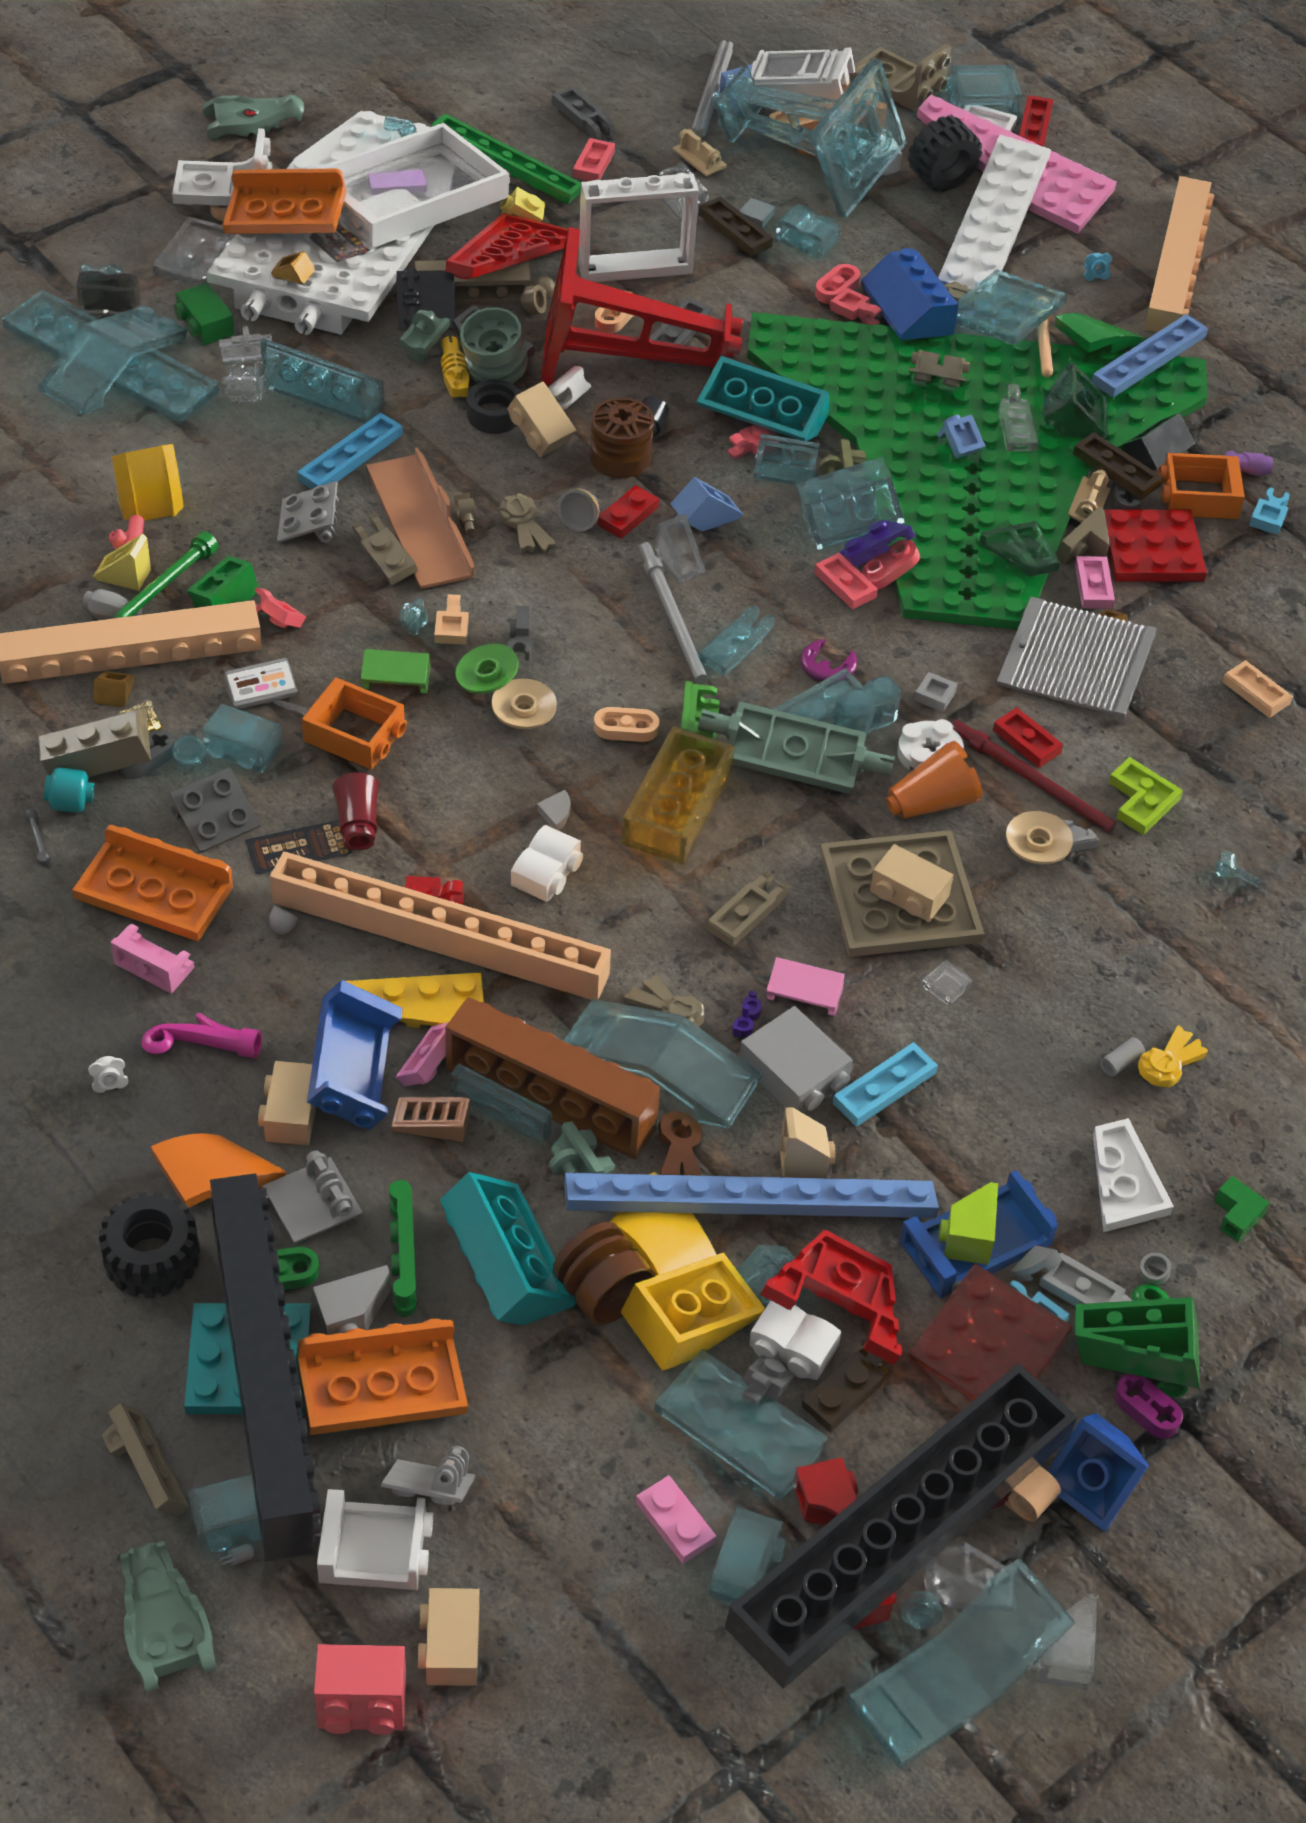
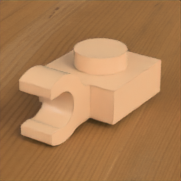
M448 594L446 611H437L434 633L435 643L467 644L469 612H461V595Z

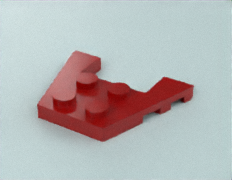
M824 1230L803 1248L795 1259L784 1265L776 1276L771 1277L765 1283L759 1295L790 1311L797 1302L803 1286L811 1290L816 1296L826 1298L845 1308L850 1314L871 1322V1326L863 1349L892 1365H895L900 1358L902 1349L901 1345L897 1344L896 1339L899 1323L893 1313L896 1297L892 1265Z

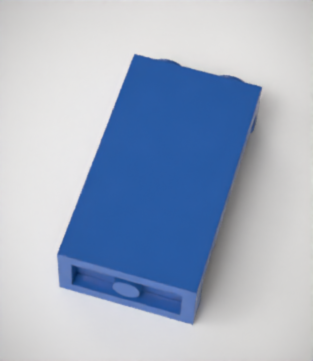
M343 980L329 990L322 998L307 1103L368 1130L388 1115V1107L380 1104L389 1030L401 1020L403 1008Z
M1015 1170L1009 1173L1007 1183L998 1188L995 1242L988 1265L946 1258L944 1255L945 1243L938 1242L941 1219L948 1220L950 1211L923 1224L917 1216L904 1221L899 1242L941 1299L952 1293V1285L957 1281H967L972 1284L1020 1261L1035 1245L1041 1247L1051 1246L1057 1230V1220L1054 1213L1049 1208H1045L1037 1198L1032 1184L1028 1180H1024L1019 1172Z

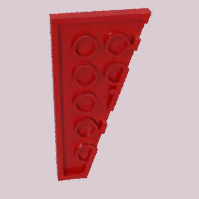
M503 212L446 260L445 272L453 273L456 278L467 280L564 249L568 229Z

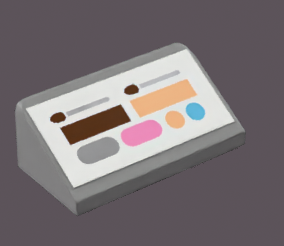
M287 658L225 672L226 690L235 710L298 695Z

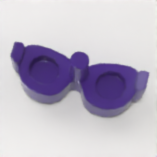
M750 990L749 996L744 999L742 1016L738 1017L733 1024L732 1033L735 1037L750 1036L754 1030L753 1021L757 1020L761 1015L762 1004L757 998V993Z

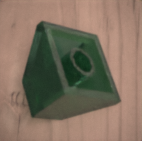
M1071 362L1066 366L1044 397V412L1042 413L1044 421L1049 427H1054L1064 436L1086 438L1095 432L1102 438L1108 437L1107 397L1074 362Z

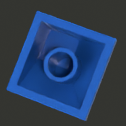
M1093 1413L1081 1418L1070 1435L1069 1440L1064 1444L1047 1471L1057 1480L1061 1487V1493L1058 1497L1105 1532L1149 1468V1465L1128 1436L1097 1413Z

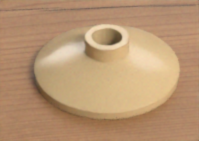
M532 679L511 680L506 686L496 690L492 696V710L495 716L505 725L517 729H533L546 724L553 718L557 708V700L553 691L547 685Z
M1029 811L1017 815L1010 821L1006 830V841L1012 852L1021 859L1034 864H1052L1061 861L1070 853L1073 845V834L1069 826L1059 817L1043 811Z

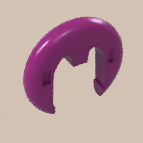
M826 639L814 641L802 651V668L810 677L821 682L835 683L849 678L857 668V657L853 650L850 651L849 656L838 668L830 669L831 662L824 659L820 663H816L814 659L820 649L824 647Z

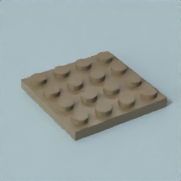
M952 830L821 843L820 856L848 957L983 943L984 931ZM894 844L954 874L950 895L930 922L918 916H913L906 910L889 901L882 900L870 892L873 869Z

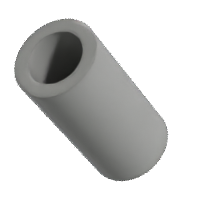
M1131 1037L1100 1060V1066L1104 1073L1114 1077L1139 1059L1145 1053V1048L1140 1040Z

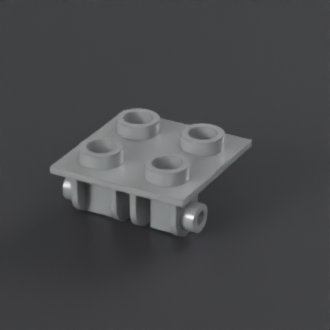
M337 481L319 485L313 489L292 494L282 499L277 536L278 543L311 532H315L319 540L324 543L330 542L335 537L333 526L336 525V507L339 503V499L336 496Z
M317 1150L307 1155L305 1168L262 1186L267 1189L268 1198L294 1244L363 1215L361 1208L332 1158H327L325 1154Z
M453 1446L448 1449L438 1467L397 1459L382 1481L381 1487L392 1489V1493L398 1496L412 1497L419 1494L431 1497V1500L438 1504L453 1505L455 1502L461 1503L475 1479V1475L467 1473L469 1463L468 1452L463 1447Z

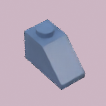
M693 477L670 503L678 513L676 519L688 529L693 526L702 532L738 520L744 515L728 495L696 477Z

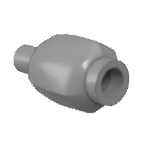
M97 589L94 592L86 591L82 601V609L88 610L92 617L99 620L114 619L116 612L125 606L128 600L117 593L103 589ZM142 609L133 616L142 615Z

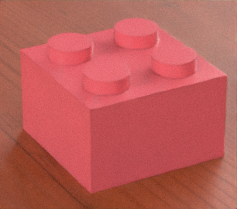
M318 1644L314 1687L318 1729H325L333 1734H345L351 1730H368L376 1735H387L393 1733L394 1730L404 1731L407 1682L405 1646Z

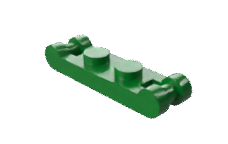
M397 1180L389 1186L390 1213L394 1218L398 1219L390 1221L391 1244L399 1243V1253H391L392 1276H400L393 1283V1308L397 1315L408 1317L414 1314L417 1307L412 1189L407 1181Z

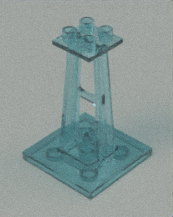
M874 58L868 62L838 100L755 86L749 66L745 65L737 75H729L726 81V88L721 93L715 92L711 98V106L717 109L719 115V127L725 130L729 142L734 143L744 129L747 128L816 155L837 214L846 218L907 144L882 62ZM763 107L785 112L790 124L758 113ZM798 116L820 122L813 130L801 127Z

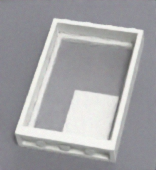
M444 123L314 168H337L342 171L347 192L339 221L371 248L508 198L509 172ZM423 170L427 185L419 184L402 171Z

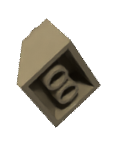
M145 708L39 736L40 762L48 775H52L54 769L60 767L83 770L87 773L88 777L151 761L147 711Z

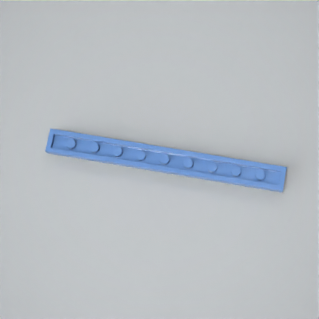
M565 1173L564 1179L567 1211L910 1218L917 1216L918 1218H935L939 1209L933 1181Z

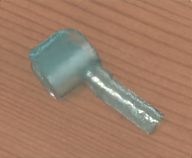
M1227 851L1221 853V858L1216 863V872L1219 877L1226 879L1235 876L1259 887L1262 879L1237 867V858L1233 853Z

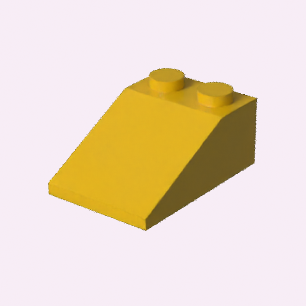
M721 1253L636 1283L621 1310V1314L661 1370L665 1371L695 1359L760 1318L765 1307L727 1256Z

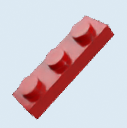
M1028 95L1019 136L1044 147L1054 99Z

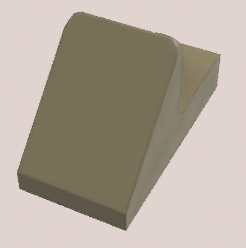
M1099 506L1062 540L1055 558L1065 566L1073 558L1076 559V556H1082L1085 551L1092 556H1106L1109 548V536L1104 509Z

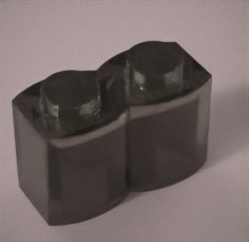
M99 271L79 273L76 290L80 314L93 318L109 315L122 320L138 317L141 303L137 276L129 273H113L108 275Z

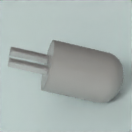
M244 1544L228 1550V1555L219 1560L228 1558V1561L221 1564L231 1563L235 1566L251 1560L254 1557L255 1551L252 1545Z

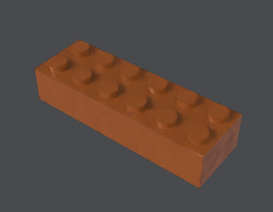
M470 997L466 998L445 1027L446 1070L561 1125L572 1121L578 1130L591 1129L597 1138V1142L635 1160L657 1129L660 1086L654 1084L649 1078L639 1077L622 1069L614 1062L596 1057L582 1047L566 1043L550 1032L536 1029L518 1017L506 1015L494 1009L490 1004L476 1001Z

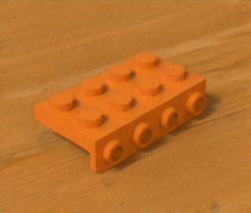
M337 168L234 170L232 172L231 179L234 189L222 224L225 234H324L336 232L347 192L341 170Z
M108 825L104 831L106 842L72 889L74 899L199 942L233 889L231 867L219 859H211L196 854L189 849L164 843L157 838H149L132 832L125 827L120 828Z
M429 1319L423 1323L409 1325L395 1323L384 1328L370 1330L355 1328L345 1333L331 1335L316 1333L300 1339L297 1343L296 1363L309 1435L467 1414L468 1403L453 1339L455 1331L453 1321Z

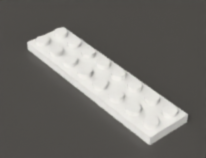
M999 135L938 277L943 285L956 281L962 285H967L974 294L988 295L990 297L993 295L1049 160L1051 149Z

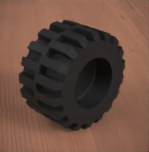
M949 115L946 118L942 116L937 121L933 120L928 123V126L926 128L923 127L920 134L914 138V143L909 149V166L930 189L935 192H945L950 188H957L960 183L962 184L966 181L968 176L972 175L974 168L980 162L978 159L982 156V143L959 118Z
M146 1192L138 1193V1198L132 1199L128 1196L122 1199L123 1205L118 1206L115 1204L110 1209L111 1216H104L101 1222L102 1229L99 1230L100 1249L104 1269H106L109 1280L115 1281V1286L121 1291L128 1288L129 1295L135 1297L139 1293H144L145 1298H153V1293L158 1292L165 1296L170 1294L169 1289L175 1287L177 1290L184 1286V1278H192L194 1267H198L200 1260L197 1228L193 1214H190L189 1208L185 1203L178 1204V1198L170 1195L166 1199L161 1192H154L153 1196H147ZM148 1238H160L168 1241L165 1245L153 1251L142 1252L132 1249L138 1242Z

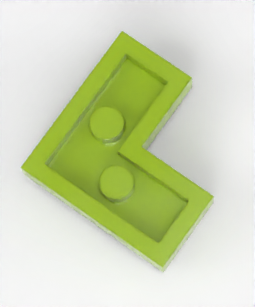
M1131 757L1127 758L1110 775L1108 782L1131 797L1118 810L1117 819L1142 835L1146 834L1181 799L1183 793L1182 789Z

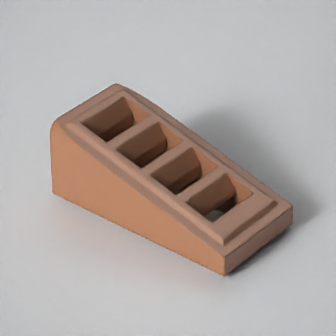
M399 1097L391 1131L464 1142L471 1113L470 1099L463 1097ZM406 1110L413 1111L411 1120H404ZM421 1112L427 1113L425 1120H419ZM434 1115H441L440 1120H433ZM448 1116H449V1117H455V1119H454V1120H448Z

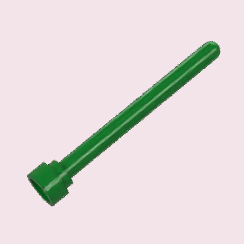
M201 531L191 540L190 550L116 612L114 618L133 616L195 561L210 558L218 550V542L215 537L206 531Z

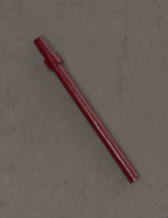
M958 719L952 723L953 730L961 738L968 741L969 747L978 753L984 752L1106 832L1111 833L1115 828L1116 822L990 741L991 737L981 730L975 731Z

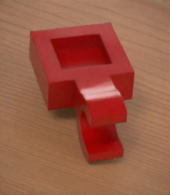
M407 876L405 888L461 905L464 903L465 895L462 893V881L451 880L442 885L441 877Z

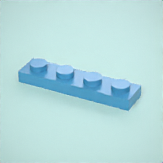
M379 413L297 471L298 481L310 489L319 485L340 481L403 435V426L386 415Z

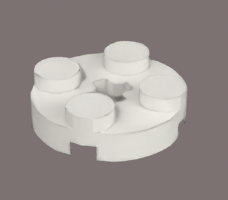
M944 719L920 721L906 724L903 727L898 742L897 754L902 765L910 770V766L915 769L935 753L930 752L929 748L923 747L931 746L936 748L937 751L951 741H956L963 749L964 745L960 735L953 730V725L949 721Z

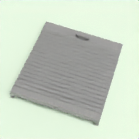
M1031 597L997 679V685L1115 715V720L1123 723L1151 645L1156 637L1157 628L1151 626L1144 627L1142 624L1138 625L1136 623L1132 624L1130 621H1120L1118 618L1113 619L1106 615H1095L1093 612H1083L1075 607L1071 609L1063 604L1059 606L1051 601L1047 603L1043 599Z

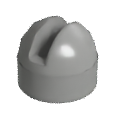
M274 905L269 914L268 923L275 933L284 935L293 930L299 917Z
M1161 1253L1147 1254L1140 1263L1141 1277L1147 1284L1163 1285L1171 1274L1169 1259ZM1147 1268H1149V1270H1151V1271H1152L1153 1273H1155L1156 1275H1154V1274H1152V1273L1146 1271Z

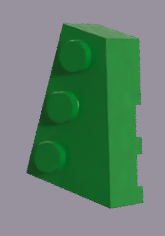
M1193 1297L1076 1304L1075 1336L1082 1364L1200 1389L1198 1322Z

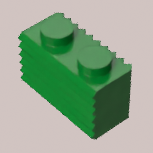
M208 282L175 293L176 304H174V311L178 320H184L187 323L190 335L192 337L197 336L203 345L206 346L208 343L212 344L213 341L217 342L218 339L222 340L224 337L228 338V336L232 337L234 335L233 314L211 286H209Z

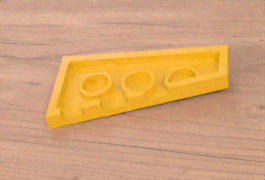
M481 973L346 981L402 1007V1017L399 1022H404L406 1027L420 1029L421 1025L435 1026L449 1022L467 997L484 1002Z

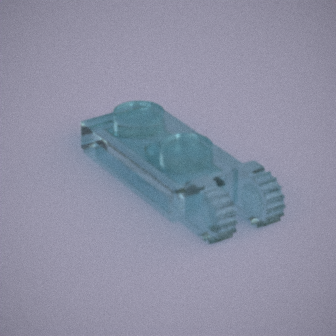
M754 605L749 606L743 612L740 619H736L700 652V661L722 675L728 674L762 642V639L774 627L776 618L767 614L759 621L756 628H753L751 625L758 618L760 609Z

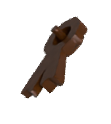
M680 1111L668 1112L663 1115L658 1123L659 1139L669 1146L659 1175H679L680 1171V1175L702 1176L693 1149L702 1140L700 1124L688 1113Z

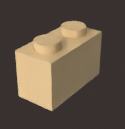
M544 381L516 395L507 408L512 422L519 426L526 437L528 445L536 451L540 458L567 444L577 431Z
M894 844L873 869L870 892L882 900L889 901L906 910L911 915L930 922L948 899L954 874Z
M275 1061L273 1074L266 1075L264 1096L268 1097L267 1104L260 1105L258 1114V1126L264 1127L265 1142L310 1145L316 1107L307 1103L312 1064Z
M429 1588V1604L420 1605V1630H427V1643H419L418 1669H426V1685L477 1686L480 1589Z

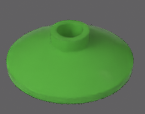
M485 644L476 647L465 654L456 667L458 684L464 690L475 694H485L499 690L515 677L519 667L517 655L510 647L503 644Z

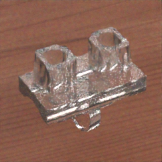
M248 326L241 327V336H232L231 339L219 340L223 366L226 365L230 374L240 373L243 370V363L254 362L255 369L267 370L271 368V361L276 360L271 334L261 335L259 333L249 335Z

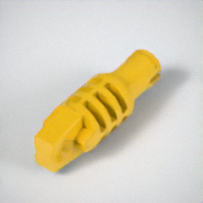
M449 336L444 337L440 343L443 350L440 362L444 383L451 397H467L470 376L465 355L460 352L457 337L452 336V342H450Z

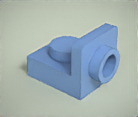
M955 415L946 419L943 422V427L937 433L939 439L947 437L956 459L981 452L986 447L972 415L962 418L960 415Z

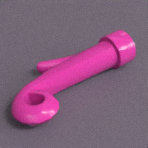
M197 1013L196 1020L201 1025L161 1024L146 1031L141 1040L142 1048L153 1055L167 1052L173 1045L174 1040H180L237 1052L238 1056L256 1059L262 1046V1032L249 1028L233 1029L216 1023L201 1013Z

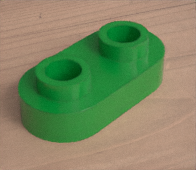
M306 1247L277 1250L280 1274H278L279 1282L283 1284L284 1290L306 1287L316 1281L320 1269L318 1256L313 1250ZM300 1268L306 1270V1271L303 1272V1273H295V1272H294L295 1270L300 1269Z

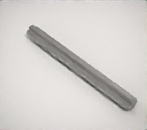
M723 40L719 44L692 125V130L701 139L706 135L719 95L721 73L727 71L733 52V43L731 41L726 42Z

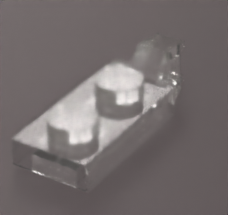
M1007 384L1006 395L1004 399L1000 400L999 417L1006 451H1036L1038 441L1028 400L1021 399L1018 384Z

